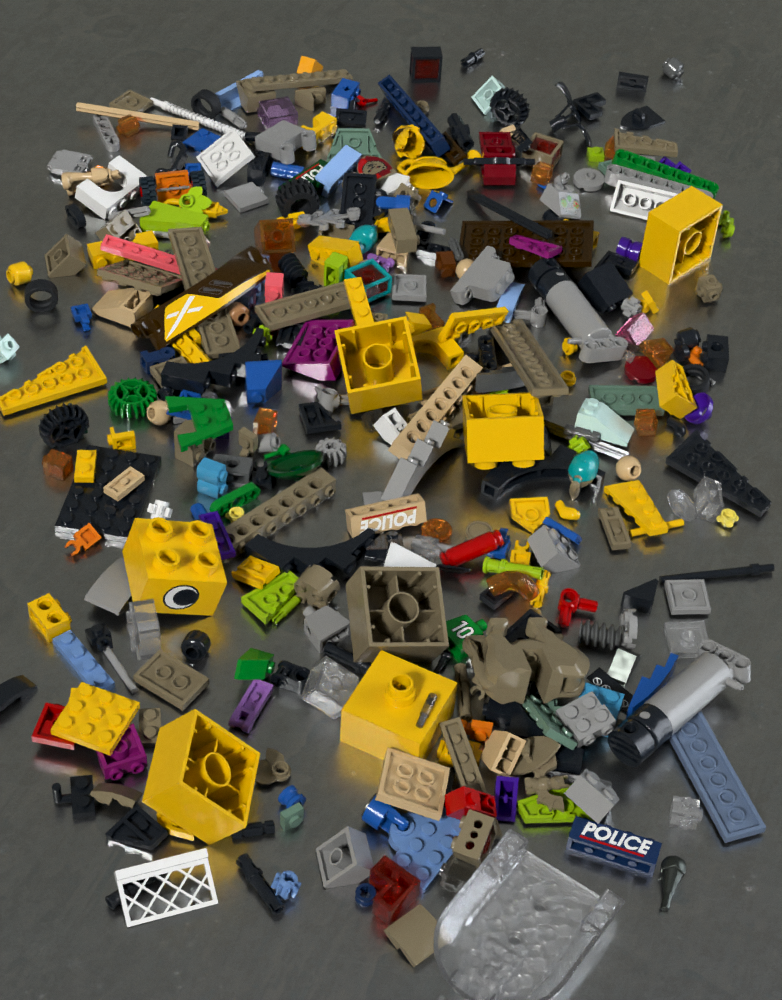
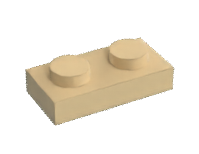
M130 466L103 487L104 493L119 501L145 481V477Z

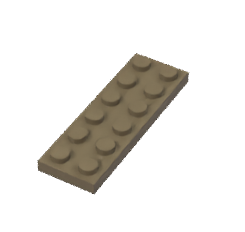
M344 281L255 305L256 314L270 331L351 309Z

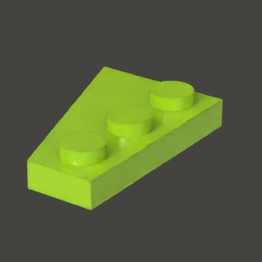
M568 788L552 789L549 791L550 794L563 798L564 812L560 810L549 812L546 805L537 804L538 795L518 800L516 808L525 824L573 822L575 816L588 818L591 821L594 820L564 794Z

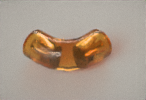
M504 571L486 579L488 587L495 597L507 591H516L524 601H531L539 594V588L534 580L527 574L518 571Z

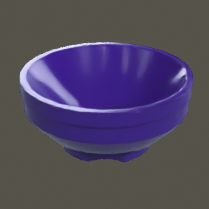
M704 392L697 393L693 396L697 408L684 416L692 424H700L709 420L714 406L713 400L708 394Z

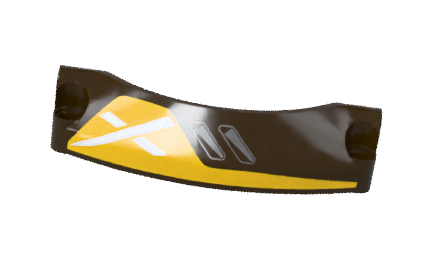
M249 246L192 287L132 323L131 330L138 338L143 335L146 339L149 338L156 351L160 350L250 291L266 279V272H275L267 258H263L258 249Z

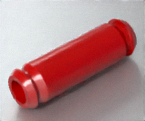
M494 529V532H486L451 547L445 553L441 552L439 556L443 565L457 567L497 550L499 546L502 547L504 545V541L499 530Z

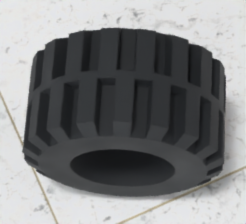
M294 178L292 181L288 180L286 184L280 186L281 189L277 190V195L275 196L276 203L284 218H287L288 214L302 211L305 214L312 215L320 207L318 194L313 184L307 179L298 178L296 180Z

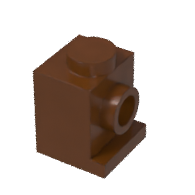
M453 251L436 252L435 267H437V271H440L441 277H455L456 261Z

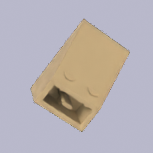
M134 288L110 290L94 305L91 312L131 327L132 323L153 310V295L149 291H139Z

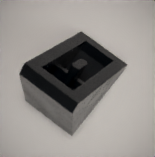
M653 579L623 592L621 606L651 614L658 580Z

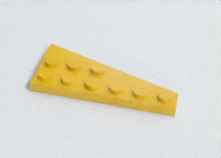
M84 346L79 353H72L68 356L69 359L64 362H57L37 374V378L34 380H27L24 382V386L19 389H12L0 397V411L3 416L107 384V378L88 347Z

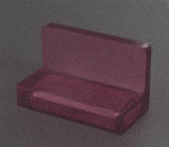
M643 312L632 316L615 335L622 338L629 337L633 345L639 347L652 333L654 327Z

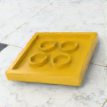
M81 682L52 726L51 735L111 756L138 712L140 702Z

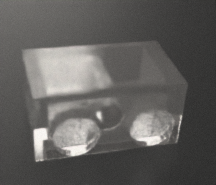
M704 476L693 491L695 516L701 520L713 523L724 508L721 482Z

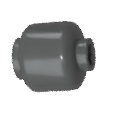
M675 57L667 58L662 65L663 73L670 79L680 78L684 73V64Z

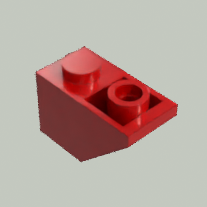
M465 786L445 794L446 816L461 820L462 816L467 815L470 809L493 818L497 817L495 796Z

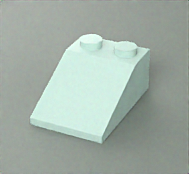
M594 398L585 399L578 411L574 427L591 430L590 432H599L600 440L627 447L635 430L607 405Z

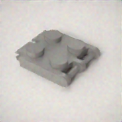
M63 149L62 151L55 152L52 157L54 159L50 160L47 169L57 175H62L63 172L83 173L88 168V163L93 160V156Z

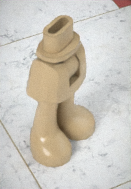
M91 168V172L87 173L63 172L61 179L64 190L67 191L68 196H72L75 194L76 187L87 178L98 187L109 185L111 182L113 183L116 179H121V174L119 170Z

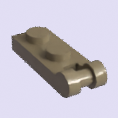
M617 506L611 507V509L599 508L598 518L602 522L611 549H630L632 543L619 508Z

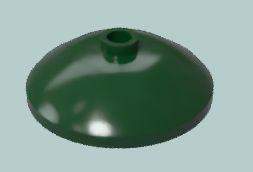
M317 450L297 451L275 459L268 465L267 469L269 474L276 478L299 481L314 472L321 465L324 458L322 452Z

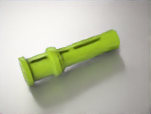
M486 556L483 561L484 574L490 572L503 576L507 573L508 575L542 580L544 575L543 567L511 563L506 559H491L490 556Z

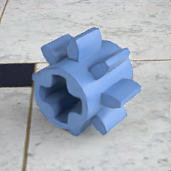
M287 870L282 872V874L277 872L271 884V888L275 889V895L285 900L290 898V896L295 898L301 886L297 875Z

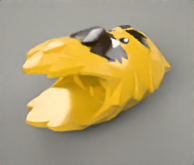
M412 124L400 125L392 134L394 147L400 158L405 156L410 159H416L425 149L424 137L419 132V128Z

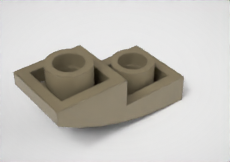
M99 783L90 793L100 803L110 805L114 800H117L122 806L133 808L139 802L143 794L133 788L113 783Z

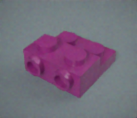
M134 723L128 726L111 756L96 751L105 780L109 778L118 780L123 774L129 772L138 774L145 767H148L147 755Z

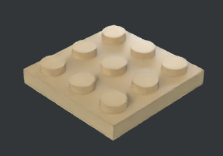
M388 747L384 756L375 800L439 821L443 812L450 768Z

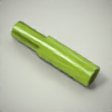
M293 596L272 618V622L277 624L283 617H286L300 603V599L297 596Z

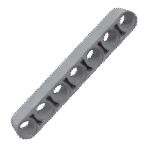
M616 164L607 166L604 182L616 187L618 180L677 194L691 187ZM696 188L701 192L705 193L706 195L710 196L711 198H713V194L711 192L700 188Z

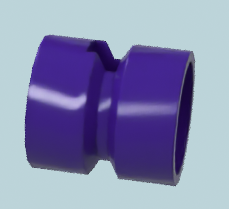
M623 236L618 243L616 253L639 263L643 243L639 241L632 243L630 238Z

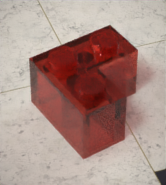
M386 855L370 869L369 884L374 886L379 892L373 898L372 914L390 926L419 896L421 881Z

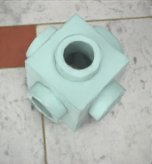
M9 334L3 337L0 336V364L6 360L10 361L17 355L15 352L20 347Z

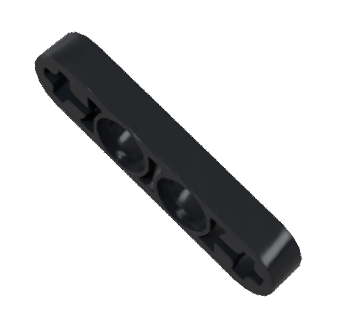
M490 335L479 336L480 366L483 367L481 373L497 370L493 337Z

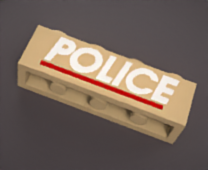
M419 493L345 509L347 530L352 538L358 536L367 528L374 530L375 534H381L384 531L399 530L402 527L417 526L420 523L427 522L425 501Z

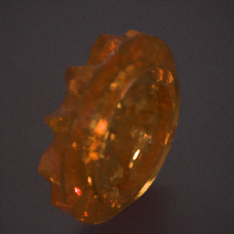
M429 519L423 523L421 528L422 536H425L426 541L432 540V542L438 541L442 543L444 540L448 541L449 537L452 536L451 525L443 519Z

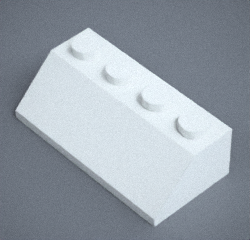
M618 180L610 212L647 220L648 212L673 198L677 193Z

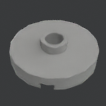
M591 168L579 169L573 177L574 185L579 189L584 188V191L588 192L600 190L605 183L604 175L600 171Z

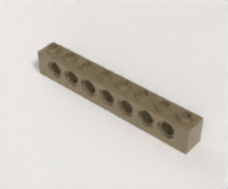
M320 467L226 526L225 529L236 551V556L245 552V544L257 534L266 538L284 525H288L298 516L303 515L312 507L317 506L326 498L333 496L336 493V479ZM233 558L222 560V564L229 563Z

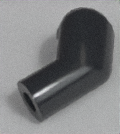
M670 416L666 424L674 428V433L677 437L685 436V424Z

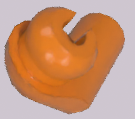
M695 346L693 350L691 349L688 360L691 364L703 366V362L699 359L702 353V349L699 346Z

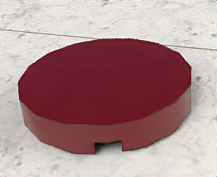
M634 356L626 361L624 372L630 380L633 381L634 379L637 380V383L648 384L656 380L655 371L660 367L650 357Z

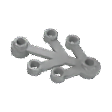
M348 208L345 214H340V209H331L326 214L323 211H315L312 215L301 214L298 216L297 224L301 227L319 226L321 231L328 230L329 223L335 224L336 228H344L345 220L343 218H349L351 221L358 220L360 208Z

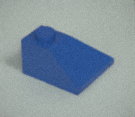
M282 360L245 362L247 403L267 402L282 389Z

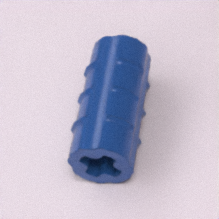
M273 162L271 176L291 179L305 170V167Z

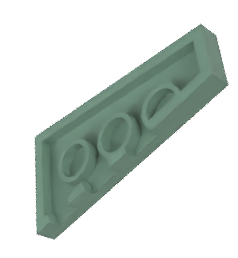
M526 694L524 704L522 705L530 712L529 715L537 721L538 727L544 729V735L574 750L578 744L572 738L574 734L566 727H562L563 723L557 717L550 715L552 711L545 705H541L542 701L536 695L531 694L529 696Z

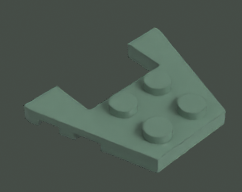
M338 128L326 162L329 163L345 145L361 153L362 156L382 157L376 148V143L370 129Z

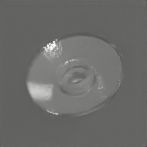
M672 489L668 492L667 499L673 513L685 521H694L698 516V512L692 499L679 489Z

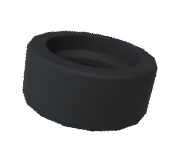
M202 89L191 99L193 112L203 115V117L206 116L213 119L221 111L219 98L210 90ZM201 99L210 105L211 111L202 105Z
M46 279L31 281L25 287V304L30 310L35 312L51 311L58 304L56 285ZM38 291H45L52 295L49 299L43 301L31 297L33 293Z
M698 364L683 366L686 377L697 376L703 380V383L700 385L690 386L693 396L701 392L707 393L710 386L708 370Z

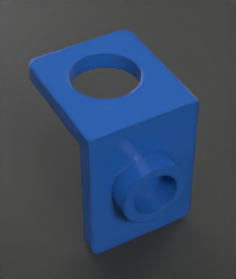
M431 190L423 206L431 212L437 213L443 200L453 203V201L447 198L448 194L440 190L438 193ZM435 198L437 200L436 206L430 207V201Z

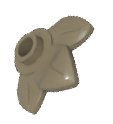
M267 748L265 760H259L255 782L260 785H269L275 781H285L291 776V767L284 761L282 753Z

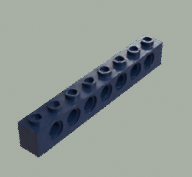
M390 74L378 82L384 96L407 123L419 128V132L424 137L425 144L436 157H440L450 150L444 136Z

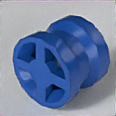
M291 785L280 793L278 801L281 805H285L286 809L298 802L303 807L306 797L303 794H299L298 789Z

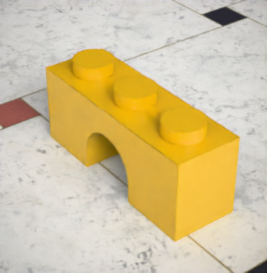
M322 111L313 117V128L305 125L301 127L315 131L316 143L318 145L337 131V118Z

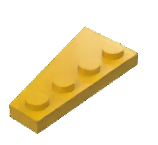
M640 480L604 486V493L611 495L613 501L617 505L620 504L628 516H633L635 523L649 536L668 533L666 522Z

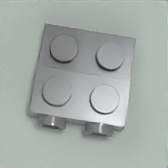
M593 691L557 709L555 713L563 723V726L574 734L572 738L578 743V748L583 745L588 746L592 744L596 738L601 735L607 736L615 729V718L606 705L600 703Z

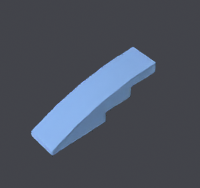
M512 282L501 295L497 308L506 307L509 311L503 322L510 323L525 284Z

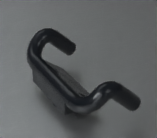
M172 141L167 155L173 157L175 148L178 147L180 151L170 169L158 168L155 173L184 170V164L188 158L186 146L180 141Z

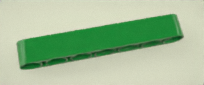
M624 149L616 150L611 163L707 190L713 194L714 200L719 190V186L712 181Z

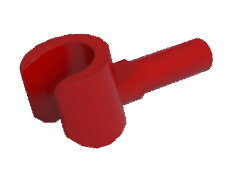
M359 95L357 98L360 101L356 103L361 107H365L367 103L378 102V99H366Z

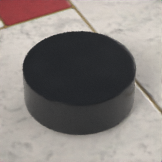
M686 344L676 345L674 349L675 358L679 362L687 361L690 357L688 346Z

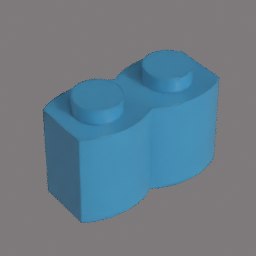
M205 457L197 466V491L215 499L226 494L228 490V485L226 484L228 472L226 471L225 464Z

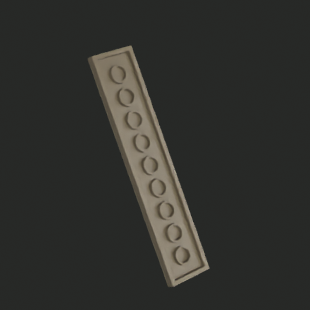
M202 227L168 229V236L185 290L216 271ZM225 307L196 326L197 331L201 335L204 353L210 359L218 358V355L222 353H233L240 348L228 307Z
M511 319L510 323L502 322L500 325L489 328L531 396L542 398L544 396L561 397L562 395H568V386L522 319Z

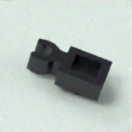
M264 461V466L262 467L257 466V462H254L253 471H251L252 482L260 490L272 489L271 475L267 471L268 464L266 461Z
M104 623L85 629L87 639L92 646L97 645L99 652H103V646L113 648L111 632Z

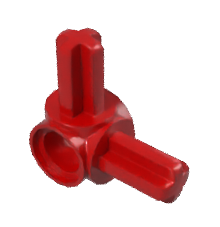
M572 588L564 589L560 594L558 610L560 611L558 625L561 628L569 627L571 616L577 609L595 613L598 602L580 598V594Z

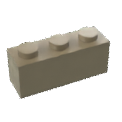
M408 208L388 209V225L396 253L416 252L420 239L419 235H416L413 215L410 214Z

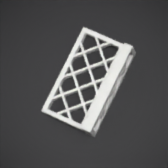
M207 848L114 872L127 928L218 904L208 861ZM204 864L206 874L202 881L190 875L194 866ZM190 868L187 873L182 869ZM174 871L185 875L179 887L167 881L170 874ZM167 874L165 879L159 875ZM151 877H156L162 881L156 893L144 886ZM187 878L199 884L193 896L181 889ZM206 878L208 881V885L204 884ZM145 879L142 885L137 882L139 880ZM132 882L140 887L133 899L124 894L123 884ZM165 883L177 890L170 902L158 895ZM201 886L210 891L211 901L202 902L195 898ZM142 889L154 896L148 907L135 901ZM179 892L190 898L189 903L184 908H179L173 904ZM156 898L168 904L165 911L161 914H156L150 910ZM126 899L131 902L129 907H127ZM193 900L198 903L190 906ZM134 903L145 910L141 919L131 921L129 910ZM170 906L173 907L174 909H176V910L167 912V911L169 910ZM147 912L153 915V916L144 918V917L146 916Z

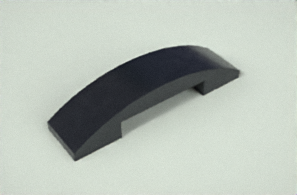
M24 675L13 677L1 683L0 712L17 698L21 701L37 689V685Z

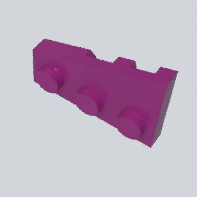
M521 235L512 236L509 240V244L515 246V248L529 251L547 259L555 257L562 252V246Z

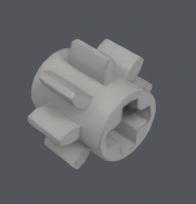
M633 296L630 299L626 298L621 305L622 314L629 318H632V316L637 317L642 310L641 301Z

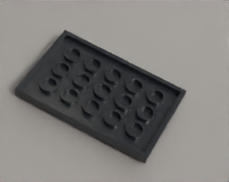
M88 445L86 450L97 451L94 483H76L73 480L55 523V531L75 534L90 523L102 537L101 539L126 542L134 519L141 518L161 464V456ZM131 466L142 473L145 481L121 500L116 501L104 493L103 487Z

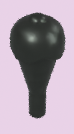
M676 855L667 856L661 863L663 897L660 908L662 911H669L672 895L681 878L686 874L687 865L685 861Z

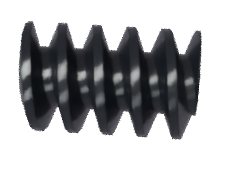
M287 253L278 261V267L284 273L291 287L294 288L298 282L308 280V272L294 253Z

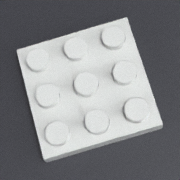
M232 128L196 158L218 187L255 158V156L236 130Z

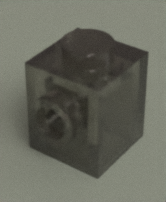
M451 856L447 864L443 863L440 868V886L450 892L466 896L474 880L476 866Z

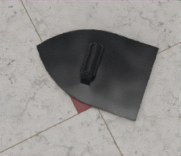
M644 106L624 115L620 127L631 130H643L663 124L665 120L650 107Z

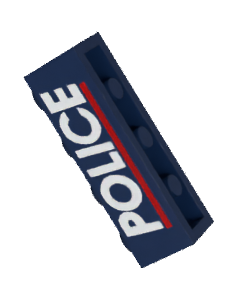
M575 816L566 850L653 877L662 843L652 838H645L629 831L613 828L607 824H597L588 818Z

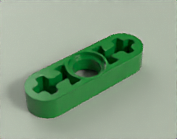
M247 483L216 499L210 505L209 510L210 512L218 511L220 518H222L231 508L243 507L256 500L261 490L255 483Z

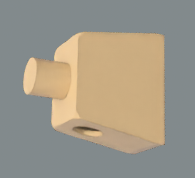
M387 233L377 245L376 255L386 259L392 258L395 261V265L407 266L409 253H396L391 233Z
M494 730L485 742L481 759L491 771L502 776H510L526 740L507 731Z

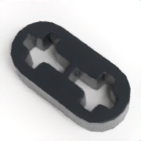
M75 203L66 205V214L75 227L81 228L86 226L85 216Z

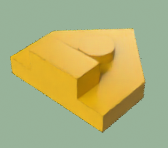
M548 497L514 498L509 501L512 519L532 534L540 528L545 517L550 516Z

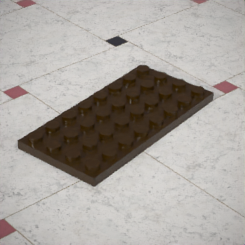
M535 220L534 222L553 232V237L548 240L513 221H462L459 245L464 254L463 259L468 258L475 261L485 247L490 246L495 248L500 260L509 262L511 267H532L538 260L544 257L523 249H517L509 244L510 237L521 235L562 246V252L552 257L558 261L561 267H592L594 220Z

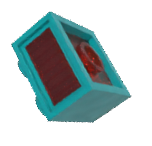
M373 258L345 269L344 279L362 278L368 302L391 293L392 276Z

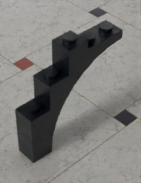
M257 328L245 345L219 359L200 363L166 361L161 372V386H168L171 389L180 391L184 389L200 393L201 395L206 389L210 388L211 384L230 388L232 381H235L237 376L245 377V362L261 361V347H265L266 344L264 329Z
M560 444L550 457L544 455V460H535V465L532 467H515L512 465V461L498 462L497 467L491 469L482 479L481 493L497 501L506 492L528 482L548 479L570 480L568 467L577 452ZM598 469L596 477L589 486L600 490L604 484L606 472Z
M367 528L358 536L345 542L317 548L288 546L257 534L245 544V558L253 556L279 566L281 573L277 576L289 571L293 573L294 570L302 574L309 565L310 567L313 564L319 565L344 582L356 572V562L361 559L362 555L366 552V548L374 541L375 531Z
M490 697L488 703L484 702L482 715H486L485 721L492 722L493 726L505 728L504 731L522 739L533 736H545L543 730L528 717L520 703L500 704ZM560 744L561 747L555 753L557 768L553 771L580 775L585 749L575 747L574 750H571Z

